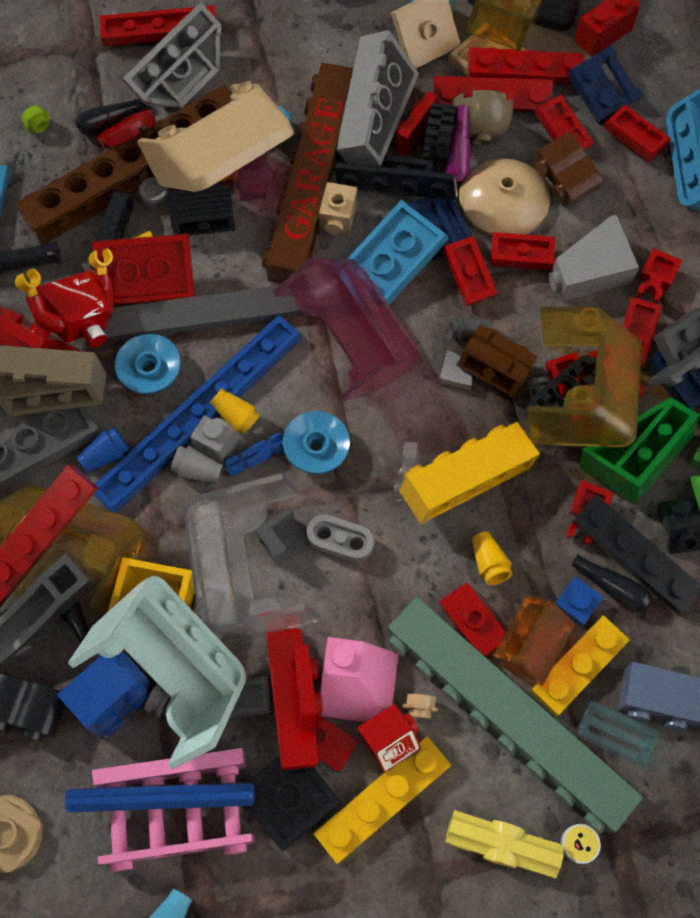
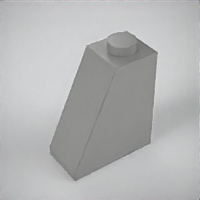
M617 215L610 216L556 258L552 272L549 273V281L552 290L558 292L561 301L632 284L639 266Z

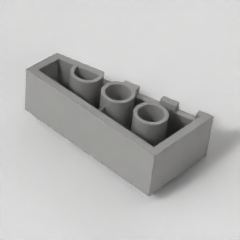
M389 30L360 37L336 151L347 164L381 166L419 75Z

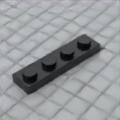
M595 495L572 521L578 529L677 615L684 613L699 594L700 584L599 496Z

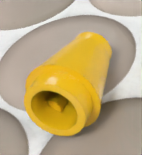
M223 388L210 401V404L220 416L232 426V430L234 432L239 431L242 435L252 427L260 416L254 410L255 406L225 391Z
M486 531L475 535L471 542L480 578L485 580L486 584L490 586L500 584L512 576L510 569L512 563L490 532Z

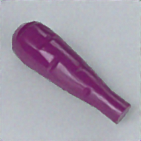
M457 105L456 120L445 166V173L454 174L456 181L464 182L470 171L469 106Z

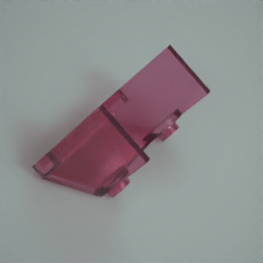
M309 258L273 291L276 297L294 296L298 309L305 315L321 316L345 352L353 367L347 372L350 388L341 395L344 401L369 396L410 372L422 362V356L404 327L365 269L353 259Z

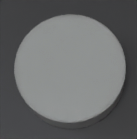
M155 177L144 180L139 186L140 199L146 207L158 209L164 207L169 202V187L159 186Z

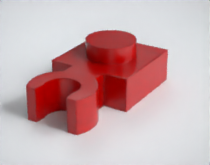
M653 248L639 277L644 282L640 284L636 292V298L640 299L644 292H650L654 296L652 302L658 304L663 294V289L669 290L683 260Z
M582 480L578 484L568 514L576 517L595 495L599 496L610 506L614 492ZM573 523L566 529V538L568 539L572 538L575 530L578 529ZM585 535L582 544L588 545L592 540Z

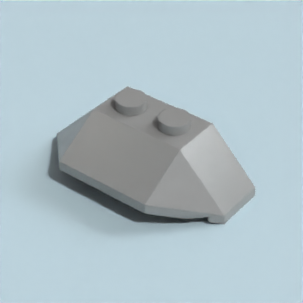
M200 2L121 80L142 103L180 110L219 71L222 25L204 4Z

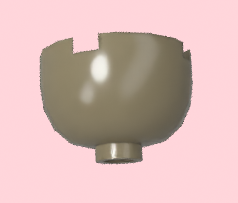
M492 90L473 91V97L464 99V93H462L453 100V106H469V139L473 140L475 145H489L491 140L502 136L510 126L513 114V99L510 98L507 101L505 93Z

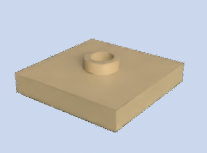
M415 0L391 12L401 48L416 69L455 50L460 45L448 0Z

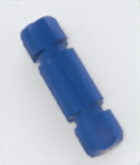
M276 433L268 437L269 441L267 442L262 440L241 450V454L238 456L235 453L225 458L224 464L229 474L235 476L243 472L244 467L252 468L272 458L271 454L275 453L278 455L284 452L282 433Z

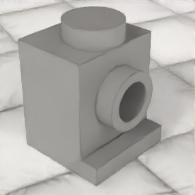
M205 415L190 436L194 449L222 464L223 467L225 465L224 459L231 456L240 441V437L234 435L233 428L229 423L220 418L211 419Z

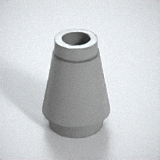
M179 446L170 471L178 473L177 477L216 484L223 465L191 446L187 448Z

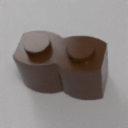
M571 132L565 133L537 152L536 169L543 178L548 177L553 183L552 192L560 203L565 202L570 208L601 188L603 179L600 173L585 155L581 145Z

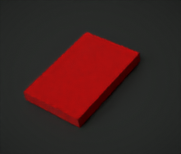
M189 233L92 242V249L97 251V258L100 262L104 263L103 250L107 248L112 252V262L106 268L107 273H111L114 291L113 305L166 301L196 296Z

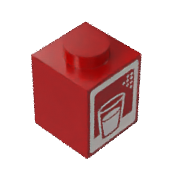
M395 704L357 727L366 748L384 773L421 749L416 734L420 732L417 723L409 713L403 715Z

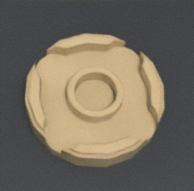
M13 795L0 796V873L14 872L26 866L36 855L42 841L43 824L38 811L27 800Z

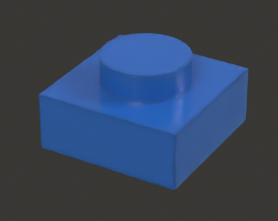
M575 576L553 607L582 628L604 597Z

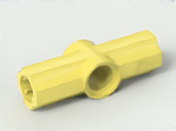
M454 810L446 833L445 843L465 851L483 855V859L513 869L519 867L553 879H557L564 857L563 845L527 834L524 829L497 820L490 822Z

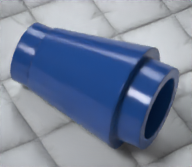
M113 427L109 431L105 429L77 458L83 468L90 473L125 457L124 453L130 448L120 432Z

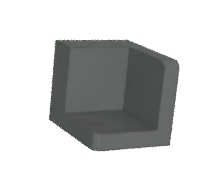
M287 507L255 529L258 541L277 566L309 545L307 536L295 521L294 512L290 507Z

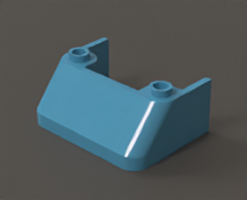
M700 89L675 103L670 108L666 117L668 136L672 138L670 149L678 199L682 205L691 210H700Z

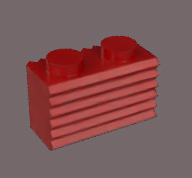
M637 0L603 1L579 18V26H577L578 30H576L577 34H575L576 38H574L575 43L591 57L599 54L608 45H612L617 39L620 40L621 36L624 37L625 34L633 30L640 2Z

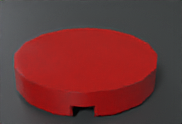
M151 110L141 111L103 131L98 136V140L105 149L116 147L137 137L141 133L140 127L144 124L146 128H151L155 124L156 119Z

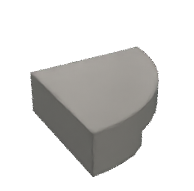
M447 350L439 383L471 391L472 374L456 365L461 356Z

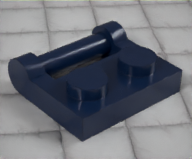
M613 45L571 68L567 73V76L597 123L614 115L624 104L629 107L644 96L640 88L634 86L616 57L617 52ZM606 63L626 96L622 98L619 96L601 65Z

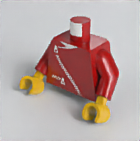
M109 249L103 250L104 263L98 260L96 250L89 256V263L93 268L97 269V274L89 270L40 286L38 285L41 282V276L34 268L27 271L30 283L26 281L23 273L16 277L15 285L19 290L27 292L28 296L25 299L38 326L57 334L64 342L68 343L84 338L91 348H96L106 341L107 336L104 330L107 328L109 317L113 313L114 302L111 273H107L106 268L113 259L112 252Z

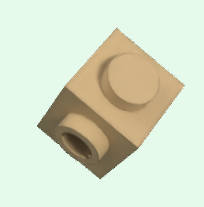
M327 182L319 211L320 230L332 235L343 234L350 236L357 208V187Z

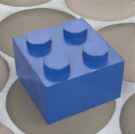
M122 651L113 658H105L103 656L97 658L60 691L57 696L86 729L102 739L105 735L109 737L115 734L124 725L125 721L123 718L133 709L138 711L145 706L154 686Z

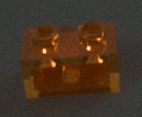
M526 596L494 657L516 678L543 686L575 623L553 601Z

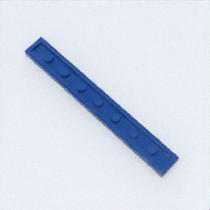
M278 315L96 482L95 485L98 487V490L93 495L115 515L173 461L179 446L186 448L192 443L190 436L204 415L211 419L220 417V414L210 404V401L221 388L240 398L302 340V334Z

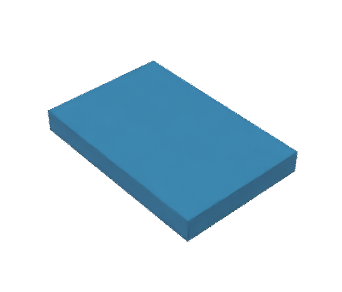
M400 200L344 261L339 270L386 309L447 243L449 238L438 227L403 200Z

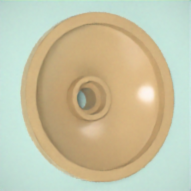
M497 158L482 162L469 171L467 179L460 186L459 206L466 221L482 234L492 237L493 232L527 235L536 230L545 220L550 207V191L545 179L530 165L515 159Z

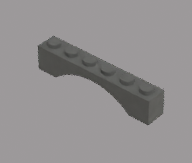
M67 553L64 554L39 575L26 592L0 616V667L98 585V582L77 557Z

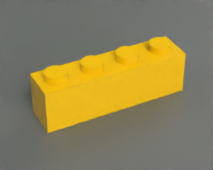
M518 422L507 427L499 425L491 430L487 437L483 439H470L461 446L460 450L452 454L450 451H446L425 467L417 465L411 468L404 475L405 479L399 492L420 524H423L529 470L540 453Z

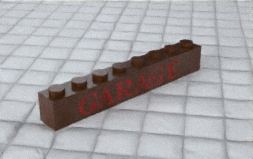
M321 62L319 73L314 74L312 77L311 92H313L312 98L307 97L304 115L307 117L305 122H300L299 146H294L292 149L291 164L293 167L292 171H287L285 175V196H280L278 200V222H273L271 225L269 240L272 241L270 249H265L263 254L262 267L266 268L268 281L283 284L306 282L320 229L319 211L327 182L332 183L334 168L339 156L336 147L353 68Z

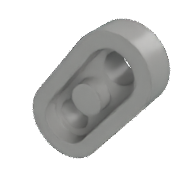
M325 514L314 517L307 526L308 542L318 551L352 562L364 561L373 552V535L364 526ZM321 531H327L330 533V537L328 539H320L318 534ZM358 541L362 543L363 547L360 550H354L350 546L351 543Z

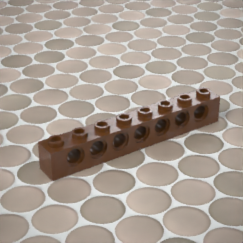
M225 85L216 90L209 91L195 102L183 106L179 111L165 119L158 120L151 128H147L139 133L137 137L107 149L98 157L79 165L75 170L61 178L54 179L50 184L38 191L26 195L22 200L15 203L23 221L40 245H45L107 209L115 190L135 193L139 190V186L144 180L154 177L137 141L141 138L156 139L159 137L158 132L171 125H175L176 128L191 126L232 101L230 98L232 93Z

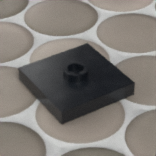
M280 755L248 781L254 785L255 790L254 803L248 806V808L282 852L286 851L341 804L339 798L314 767L283 770L281 768Z

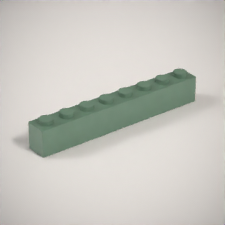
M415 597L388 626L387 636L390 638L388 644L398 654L404 656L407 653L417 662L414 666L422 676L428 680L432 678L437 680L444 687L441 690L442 693L456 705L461 702L471 711L469 717L483 730L489 727L498 735L497 742L505 751L513 756L515 753L519 754L527 762L525 765L526 769L538 780L543 781L546 779L556 788L554 794L567 806L572 808L575 805L585 814L583 820L597 833L602 834L603 831L607 835L616 833L644 798L418 597Z

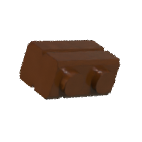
M480 324L456 365L507 395L514 397L537 356L529 352L525 346L515 344L502 337L497 330Z

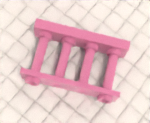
M242 748L204 753L175 769L168 765L170 759L92 770L93 786L97 788L127 787V785L142 783V786H164V780L179 778V783H183V785L198 784V781L202 780L201 774L216 772V777L220 778L221 783H236L235 776L239 774L238 769L247 768L245 752ZM238 806L223 807L226 837L210 840L203 839L201 808H185L188 843L166 846L163 809L148 810L150 849L128 852L125 811H110L112 854L97 856L98 865L109 866L110 872H119L133 869V862L222 848L224 849V855L247 852L246 845L255 844V839L251 833L241 835Z

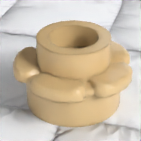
M407 694V702L403 704V708L408 709L409 714L414 718L430 719L431 712H438L439 708H435L436 697L429 695Z

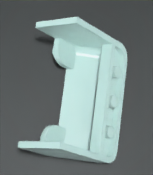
M151 576L139 583L92 626L68 664L75 668L97 653L105 658H113L125 649L171 697L166 708L167 723L181 738L168 763L172 769H175L216 747L245 685L246 674L240 661L174 590L160 577Z

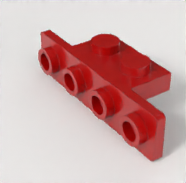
M0 306L1 344L14 347L84 352L54 336L50 331L38 326L35 322L31 323L25 320V315Z
M301 629L268 631L266 633L281 768L283 770L316 767L318 766L319 758L315 723L317 714H322L323 712L321 692H314L313 680L318 679L316 657L310 658L308 644L303 645Z

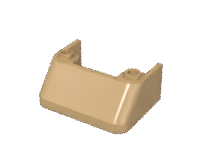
M246 81L230 86L233 92L230 96L232 100L230 103L191 126L176 128L175 125H171L160 130L158 138H141L137 142L159 186L197 192L214 185L290 138L294 134L291 123L259 84H251V81Z

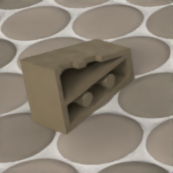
M0 345V406L10 417L102 405L107 373L94 352Z

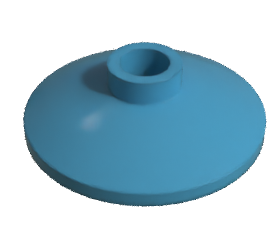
M143 334L130 339L120 348L115 359V371L120 382L130 391L139 394H154L166 389L177 378L181 366L180 355L175 345L167 338L156 334ZM148 366L155 367V369L150 372L144 371L145 368Z
M309 411L298 415L288 424L284 432L283 449L287 459L294 467L305 473L324 474L331 472L344 462L349 452L350 437L347 428L336 416L324 411ZM313 443H319L322 445V449L314 451L310 446Z

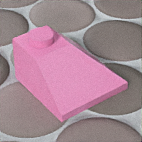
M328 637L321 684L323 712L318 715L324 718L365 723L393 705L399 654L364 641Z

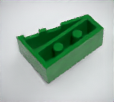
M670 397L636 417L634 422L621 430L617 428L610 432L607 438L594 446L590 444L583 448L580 469L636 505L694 436L700 415Z

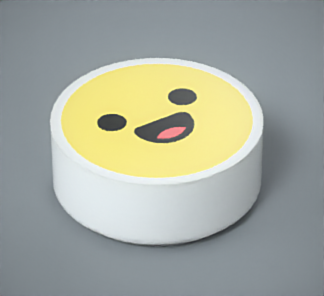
M573 825L567 828L561 837L560 844L564 846L563 854L573 863H589L600 852L599 836L588 825Z

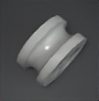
M157 684L150 693L144 710L148 713L155 711L156 717L162 719L166 715V708L171 697Z

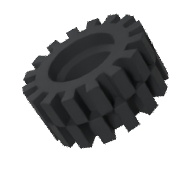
M432 103L424 141L423 158L447 161L457 106Z

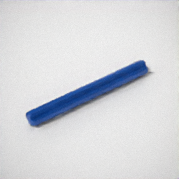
M250 782L69 789L66 791L64 804L66 811L69 813L251 806L254 803L255 790L254 785Z

